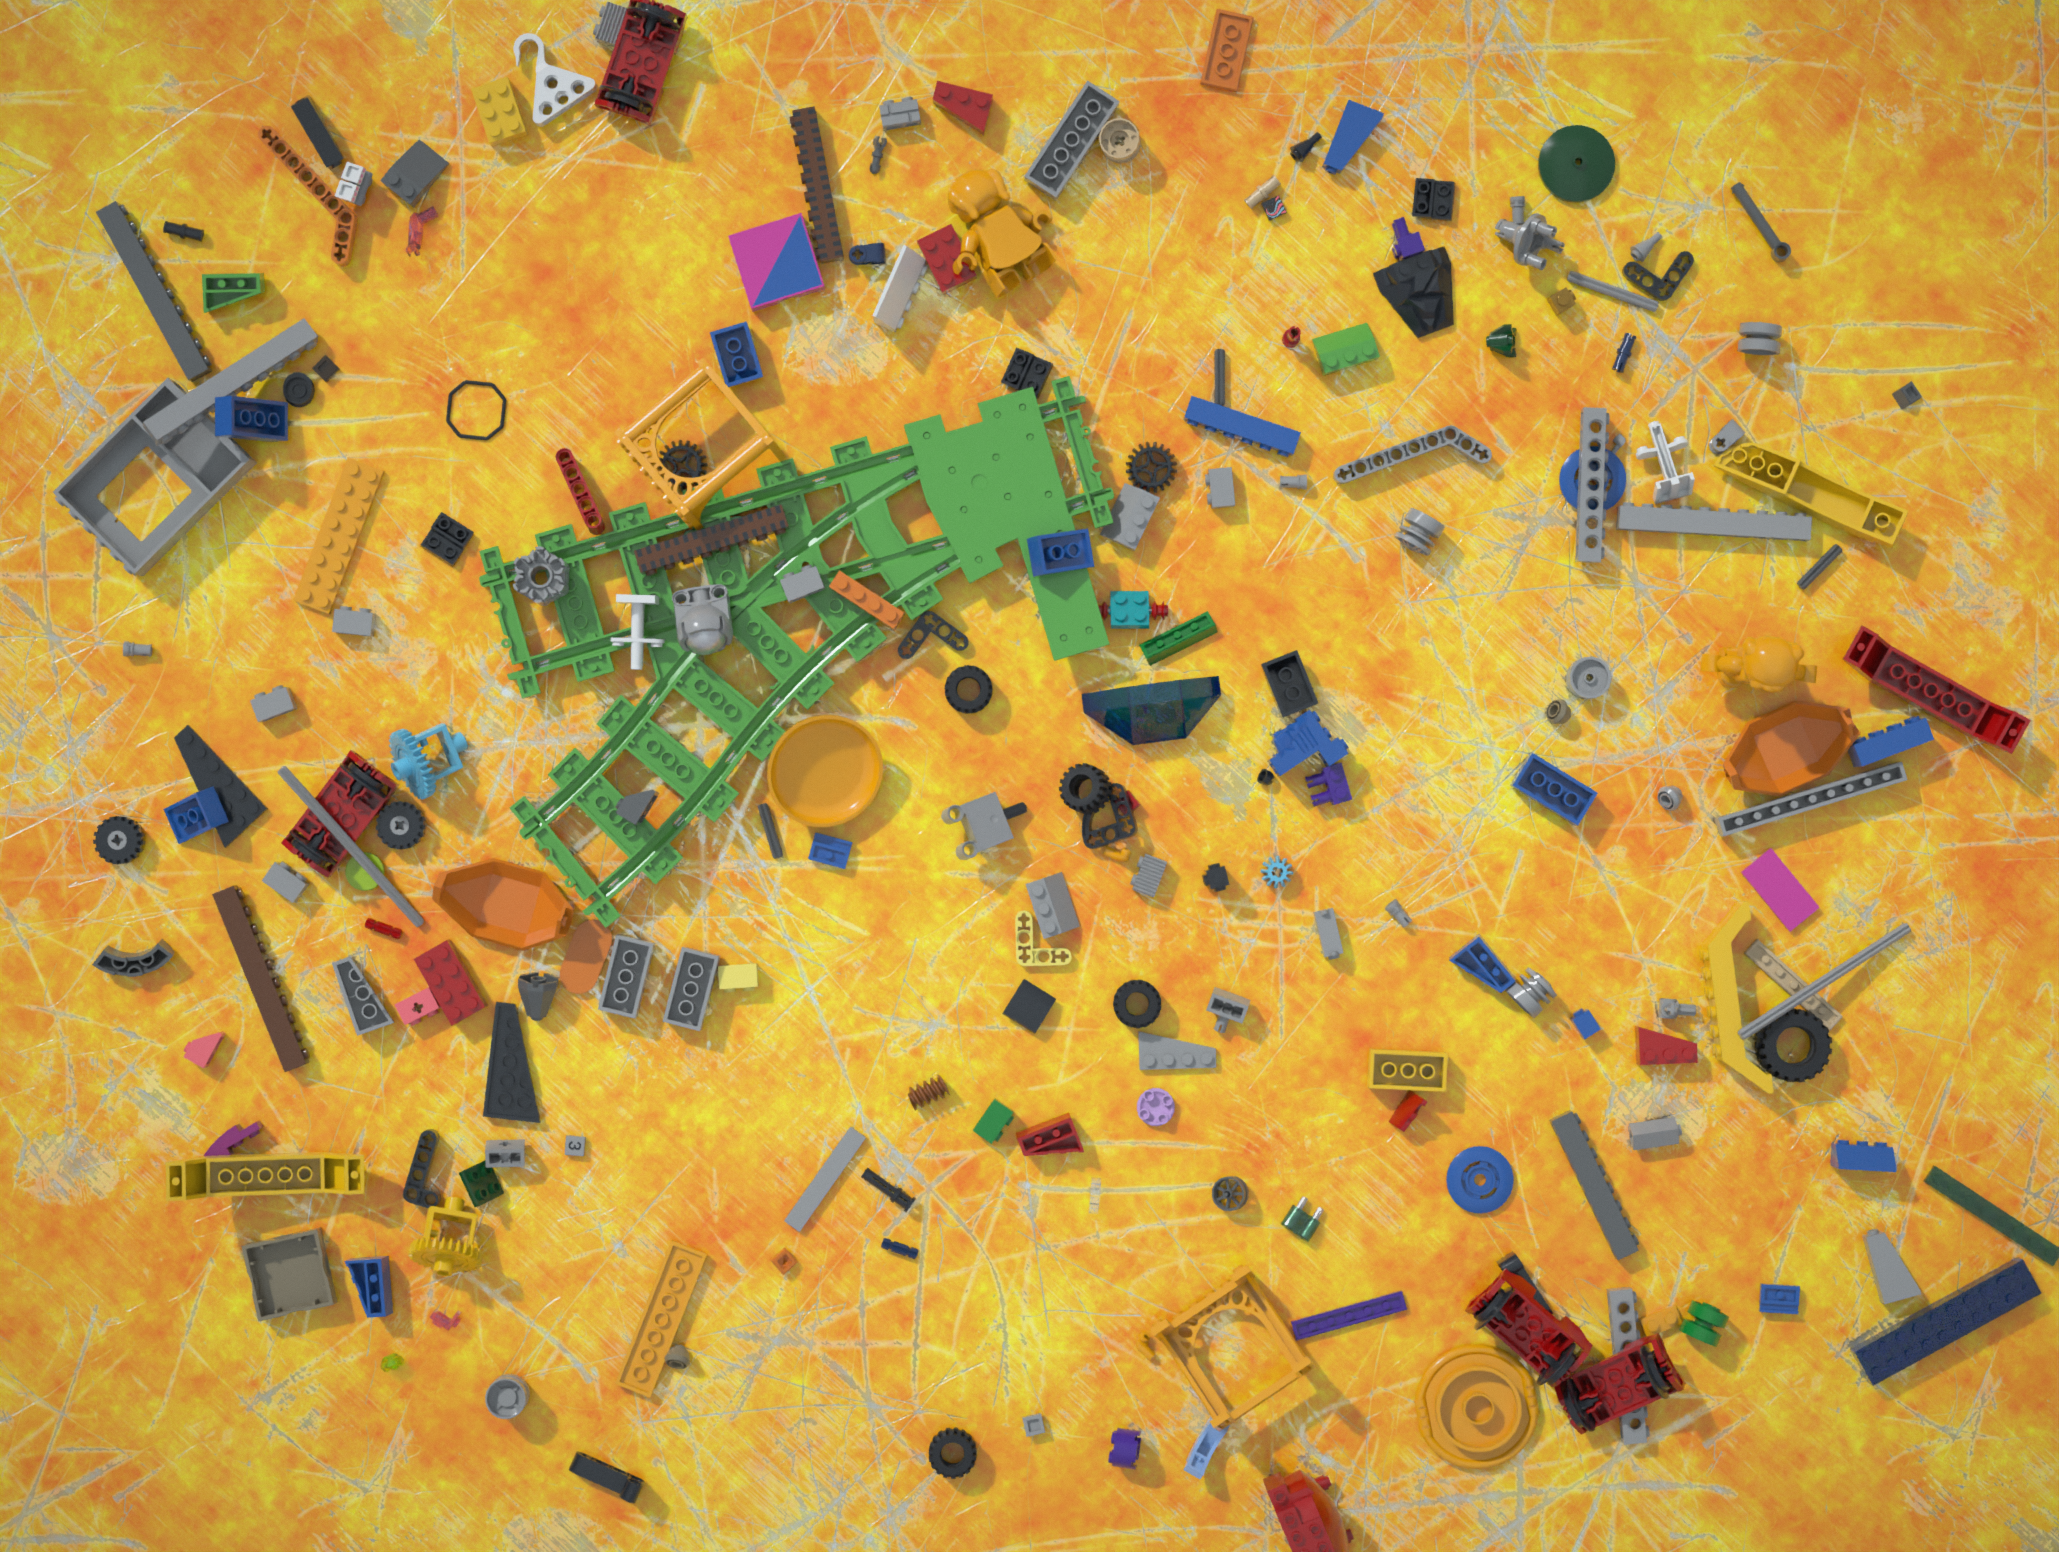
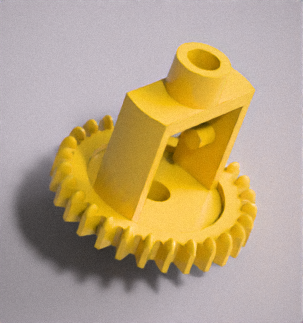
M447 1197L444 1208L430 1206L427 1212L424 1235L421 1240L416 1239L410 1244L408 1257L413 1262L418 1263V1265H424L425 1268L431 1267L433 1273L439 1276L448 1277L452 1276L453 1272L457 1273L459 1271L464 1273L465 1271L471 1272V1270L476 1271V1269H480L483 1254L477 1247L473 1248L478 1215L463 1212L465 1201L457 1197ZM433 1218L470 1225L467 1242L460 1245V1240H458L454 1244L452 1238L449 1242H446L445 1237L442 1238L441 1242L438 1241V1231L431 1230Z

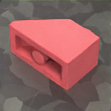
M222 1031L192 1040V1042L189 1041L184 1048V1052H186L184 1058L202 1068L208 1067L226 1033Z

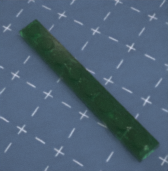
M1933 1165L1923 1182L2049 1265L2054 1266L2059 1258L2058 1246Z

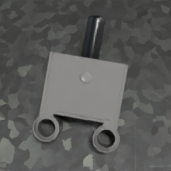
M993 792L960 806L952 805L945 808L941 814L943 822L950 825L961 820L969 840L957 846L956 856L960 860H968L975 857L980 851L1013 839L1014 837L1007 820L1026 813L1027 806L1024 802H1020L1002 809L996 792ZM951 810L955 813V819L950 816ZM965 846L969 848V855L964 852Z

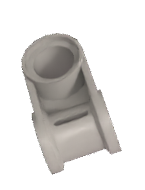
M1731 419L1710 440L1709 449L1714 454H1721L1746 432L1734 419ZM1721 441L1722 444H1721V446L1718 448V447L1716 446V444H1717V442Z

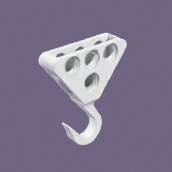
M526 33L516 39L513 50L516 57V66L519 68L520 49L523 43L533 41L538 45L533 121L537 126L543 127L597 90V84L592 78L547 64L545 61V46L542 40L535 34ZM556 80L558 81L557 86L553 89L548 88L549 82ZM579 85L584 86V91L581 94L575 93V88ZM562 96H567L568 102L563 105L559 104V99ZM552 107V113L544 115V108Z

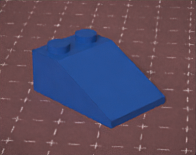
M1088 529L1039 535L1027 539L1033 577L1095 567Z
M214 786L194 793L163 809L178 844L229 822Z

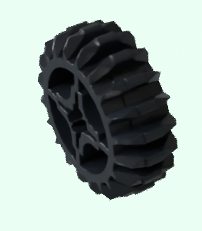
M679 440V446H676V443L672 441L671 445L673 448L670 449L668 445H665L664 447L667 452H659L664 456L663 459H659L665 468L667 461L674 464L673 474L680 476L683 473H687L692 476L691 478L701 477V473L707 474V471L703 470L702 467H707L708 464L701 462L706 459V456H699L703 450L698 449L695 451L697 448L696 444H693L690 448V441L688 440L685 446H683L682 440ZM677 451H688L682 458L671 456ZM692 455L697 460L696 471L689 466ZM674 461H676V462H678V463H679V462H680V463H683V462L685 461L686 464H684V465L686 466V468H687L688 470L681 468L680 471H679V470L677 469V468H679V467L677 466V464H676ZM674 479L669 480L672 484L676 482ZM683 482L679 485L681 486V491L685 490L687 483Z
M1146 442V448L1139 444V452L1135 448L1132 450L1135 457L1128 455V458L1132 460V462H1126V466L1131 467V469L1126 470V473H1132L1128 480L1135 479L1136 481L1133 483V486H1137L1139 483L1141 485L1139 488L1147 487V492H1150V488H1153V492L1157 493L1158 486L1161 491H1164V483L1168 487L1171 485L1167 479H1175L1170 474L1177 473V469L1172 468V466L1177 465V462L1170 461L1175 455H1167L1170 452L1169 448L1165 452L1162 451L1164 444H1161L1160 448H1156L1157 442L1153 443V447H1150V443ZM1152 452L1161 455L1166 462H1156ZM1146 453V464L1135 467L1137 459ZM1150 459L1151 463H1154L1157 467L1154 469L1153 476L1152 472L1145 469L1149 466ZM1167 468L1165 477L1157 482L1156 472ZM1137 473H1147L1151 483L1143 481Z

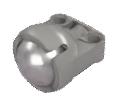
M724 585L692 587L676 591L673 594L672 601L677 640L683 650L687 652L691 650L694 654L709 655L723 650L726 645H730L733 638L730 598Z

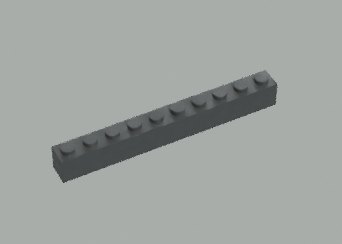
M115 201L96 211L187 379L193 382L212 372L210 359L201 352L200 349L203 347L198 338L194 339L191 333L193 332L192 326L188 321H184L182 308L173 301L175 296L170 288H166L164 284L166 279L162 272H157L154 266L157 264L154 257L146 252L147 245L142 237H138L136 233L138 228L135 223L129 221L127 217L129 212L125 205Z

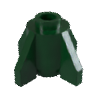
M1512 324L1500 326L1486 337L1487 347H1490L1491 351L1506 357H1516L1515 336L1517 329L1512 328Z

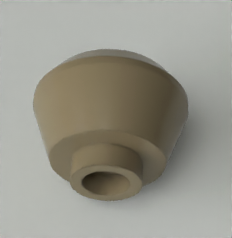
M1562 699L1554 700L1547 708V720L1552 724L1566 723L1571 717L1570 707Z
M675 1345L670 1348L664 1360L672 1368L684 1369L690 1365L689 1351L683 1345Z

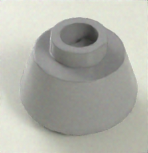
M1664 786L1659 789L1657 798L1659 804L1664 809L1674 811L1679 807L1683 795L1676 786Z

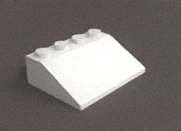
M903 245L872 315L875 324L896 332L897 328L901 329L905 320L902 316L905 311H909L913 302L910 298L913 293H917L920 286L918 280L920 276L924 277L928 268L925 265L926 259L906 245Z

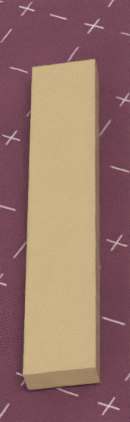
M1758 939L1744 952L1748 958L1790 996L1808 986L1806 982ZM1818 993L1800 1004L1808 1012L1820 1018L1828 1030H1831L1843 1017Z

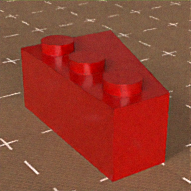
M937 81L933 95V104L950 115L955 116L984 136L993 102V94Z
M1635 1026L1636 1064L1698 1063L1697 1043Z

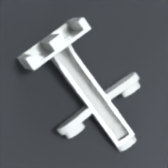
M1659 421L1649 423L1648 427L1655 448H1648L1647 446L1638 448L1636 450V458L1638 460L1652 457L1658 458L1664 480L1655 482L1653 492L1654 503L1658 504L1692 495L1695 481L1693 472L1678 476L1670 455L1671 452L1687 447L1688 440L1684 436L1675 438L1674 442L1667 444L1661 423L1659 424Z
M616 594V602L631 604V638H610V642H612L613 646H624V642H631V669L642 670L644 643H651V647H662L663 643H665V639H644L645 605H659V597L655 595Z

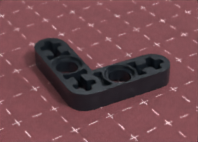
M1688 251L1679 253L1662 279L1636 262H1628L1623 267L1622 273L1627 280L1657 300L1666 301L1672 296L1693 265L1694 257ZM1687 256L1689 264L1685 263L1681 269L1677 268L1682 262L1680 257ZM1632 266H1634V271L1637 274H1640L1641 271L1643 272V274L1639 277L1638 281L1636 280V278L1638 277L1637 275L1628 274L1629 270L1627 269V267L1631 268ZM1671 271H1676L1679 274L1677 281L1669 279ZM1645 276L1652 278L1653 283L1649 287L1644 286L1642 283V279ZM1667 283L1674 286L1673 288L1671 286L1668 287L1666 290L1668 295L1660 296L1659 288L1663 289Z
M926 611L920 616L899 645L898 654L903 659L912 658L931 632L957 651L965 650L968 647L969 641L963 633L932 611ZM933 615L932 619L936 623L938 620L942 621L937 626L936 631L932 630L935 627L933 624H925V616ZM941 626H948L950 628L948 636L944 637L939 634ZM915 630L923 632V638L919 641L914 640L912 637V633ZM953 631L957 632L956 638H964L965 646L960 645L956 647L957 643L953 639L951 642L947 641L952 636ZM910 638L913 643L918 645L916 648L912 645L910 648L912 653L904 656L902 655L903 650L901 648L903 646L907 647L910 644L906 642Z

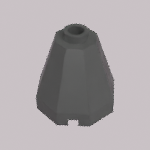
M532 972L522 974L518 978V989L526 1015L531 1017L532 1020L540 1021L547 1016L558 987L559 977L549 973H544L542 977L538 976V973Z

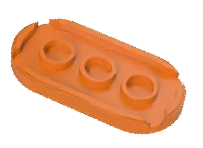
M587 920L577 927L562 963L560 981L572 993H586L596 985L610 951L613 937L609 927L605 928L600 920Z

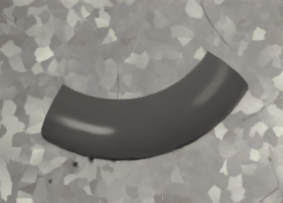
M163 939L152 948L137 953L122 952L107 945L92 965L112 975L141 976L155 971L166 964L173 957L174 951Z

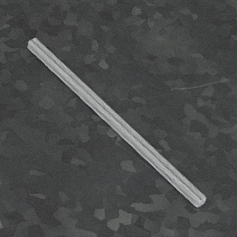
M282 766L277 771L282 779L416 927L421 926L424 923V919L286 766Z
M1907 923L1900 925L1740 1029L1738 1035L1742 1040L1747 1039L1910 933L1911 928Z

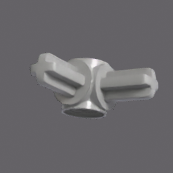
M1660 998L1658 1018L1676 1019L1678 1015H1696V1005L1679 1004L1677 999Z

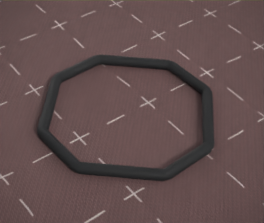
M465 380L448 395L446 422L460 438L489 440L504 427L506 398L493 383ZM465 384L491 386L503 400L500 426L487 437L460 434L450 421L452 395Z

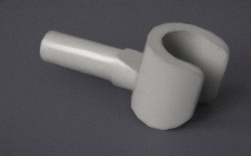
M1618 434L1613 439L1616 446L1611 452L1614 454L1625 444L1626 440L1621 434Z

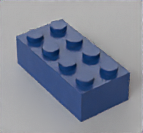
M239 396L215 397V436L266 442L288 441V402Z
M1913 716L1903 720L1904 724L1895 723L1886 726V731H1883V729L1868 733L1869 737L1867 738L1865 736L1858 737L1848 750L1853 767H1862L1934 740L1927 719Z
M1534 753L1528 754L1509 785L1574 826L1579 825L1598 794L1593 789Z

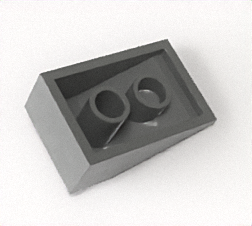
M419 139L391 166L380 181L414 208L450 163Z

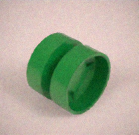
M1692 1300L1687 1312L1696 1319L1695 1321L1683 1319L1679 1331L1717 1347L1722 1335L1715 1331L1713 1327L1725 1328L1729 1316L1720 1312L1721 1309L1708 1303H1699Z

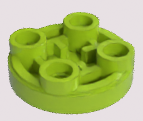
M363 852L384 875L385 865L380 858L372 853ZM351 857L345 869V875L349 884L361 891L372 890L379 886L362 866Z

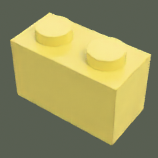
M758 963L718 966L719 989H724V993L736 992L735 988H743V991H754L755 987L759 986Z

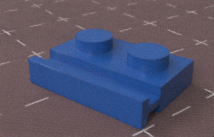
M815 832L808 859L846 869L853 842Z
M1760 1283L1759 1312L1798 1314L1800 1286Z

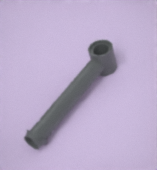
M1741 182L1731 187L1732 194H1735L1771 247V258L1779 263L1785 261L1791 254V247L1789 244L1779 240L1750 195H1748L1744 188L1745 185ZM1776 249H1784L1785 256H1779Z

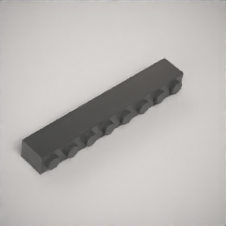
M1569 1110L1550 1119V1124L1615 1259L1620 1260L1639 1251L1637 1248L1639 1242L1635 1234L1631 1235L1628 1229L1631 1225L1627 1217L1623 1218L1620 1212L1623 1210L1618 1199L1614 1200L1613 1187L1610 1182L1606 1183L1603 1177L1606 1173L1602 1165L1598 1166L1595 1160L1598 1156L1594 1148H1590L1587 1143L1589 1137L1585 1130L1581 1131L1579 1127L1581 1121L1577 1113L1573 1114Z

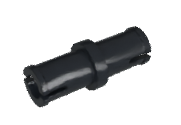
M165 221L163 233L177 235L181 239L190 238L202 242L204 229L189 227L184 223L180 225Z

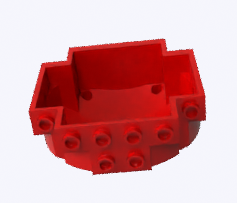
M1297 1470L1283 1477L1281 1472L1263 1479L1292 1552H1349L1348 1544L1351 1543V1540H1354L1350 1528L1346 1530L1336 1505L1326 1492L1332 1486L1328 1475H1321L1313 1479L1302 1470Z

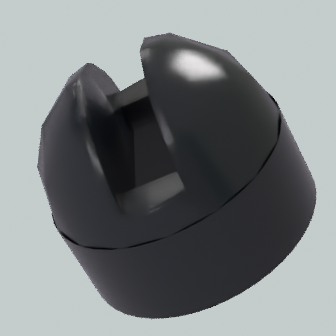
M1262 769L1257 777L1258 783L1266 786L1272 784L1271 780L1274 779L1273 773L1267 769Z

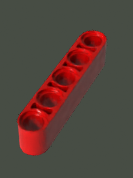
M562 448L556 453V461L588 530L593 535H600L605 530L603 518L572 452L567 448ZM570 458L567 462H562L563 459ZM577 474L574 478H569L570 475ZM584 489L581 494H577L579 490ZM592 505L590 509L584 510L586 506ZM599 521L596 526H591L593 522Z

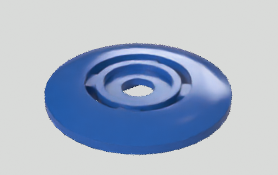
M1590 446V449L1593 452H1597L1599 447ZM1579 449L1565 460L1559 475L1561 492L1566 501L1575 509H1577L1578 479L1574 480V477L1579 467ZM1605 449V451H1608V462L1605 463L1604 471H1607V482H1604V490L1609 480H1612L1607 492L1606 501H1603V509L1608 510L1620 500L1625 491L1626 472L1620 459L1613 452ZM1591 461L1589 463L1590 470L1597 471L1598 464ZM1588 483L1589 489L1595 491L1597 489V484L1590 485ZM1594 500L1588 501V507L1591 510H1595L1597 507Z
M1474 1146L1461 1151L1450 1163L1446 1175L1447 1189L1451 1198L1458 1206L1473 1213H1488L1502 1206L1511 1194L1514 1181L1512 1168L1507 1159L1498 1151L1485 1146ZM1476 1161H1480L1479 1165H1474L1467 1170V1172H1464L1465 1168L1469 1164ZM1478 1174H1483L1486 1178L1485 1183L1481 1186L1476 1185L1474 1182V1178ZM1493 1188H1496V1191L1493 1194L1486 1198L1480 1199L1481 1195H1486L1489 1192H1491Z

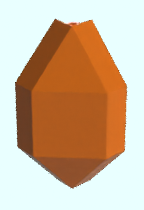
M1796 700L1746 723L1723 763L1725 776L1734 790L1780 797L1830 775L1861 732L1852 721L1850 708Z
M491 858L441 872L433 887L432 900L471 937L525 951L566 937L572 923L574 909L545 872L503 860Z

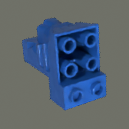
M1307 710L1294 719V723L1273 734L1272 741L1277 753L1267 762L1277 777H1279L1315 752H1317L1326 767L1331 766L1348 754L1347 749L1349 747L1343 739L1339 740L1338 737L1330 740L1329 738L1332 736L1326 727L1322 728L1318 723L1321 720L1317 713Z

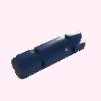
M884 1238L881 1248L890 1249L892 1252L903 1256L908 1255L912 1259L917 1258L918 1249L909 1248L908 1245L896 1241L891 1242L887 1238Z

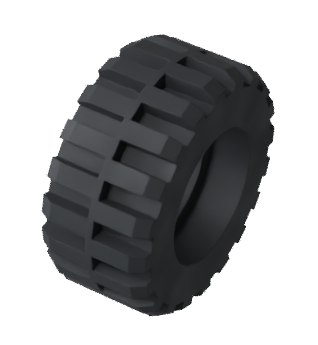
M1793 1008L1756 1033V1037H1758L1757 1042H1755V1048H1757L1756 1056L1757 1059H1760L1761 1066L1772 1076L1787 1082H1805L1806 1079L1811 1080L1815 1078V1074H1820L1824 1070L1823 1066L1828 1065L1830 1061L1828 1056L1832 1054V1049L1830 1048L1832 1038L1829 1037V1030L1823 1025V1021L1820 1018H1817L1811 1012ZM1787 1028H1800L1809 1036L1810 1049L1807 1056L1801 1062L1787 1063L1777 1053L1778 1037Z

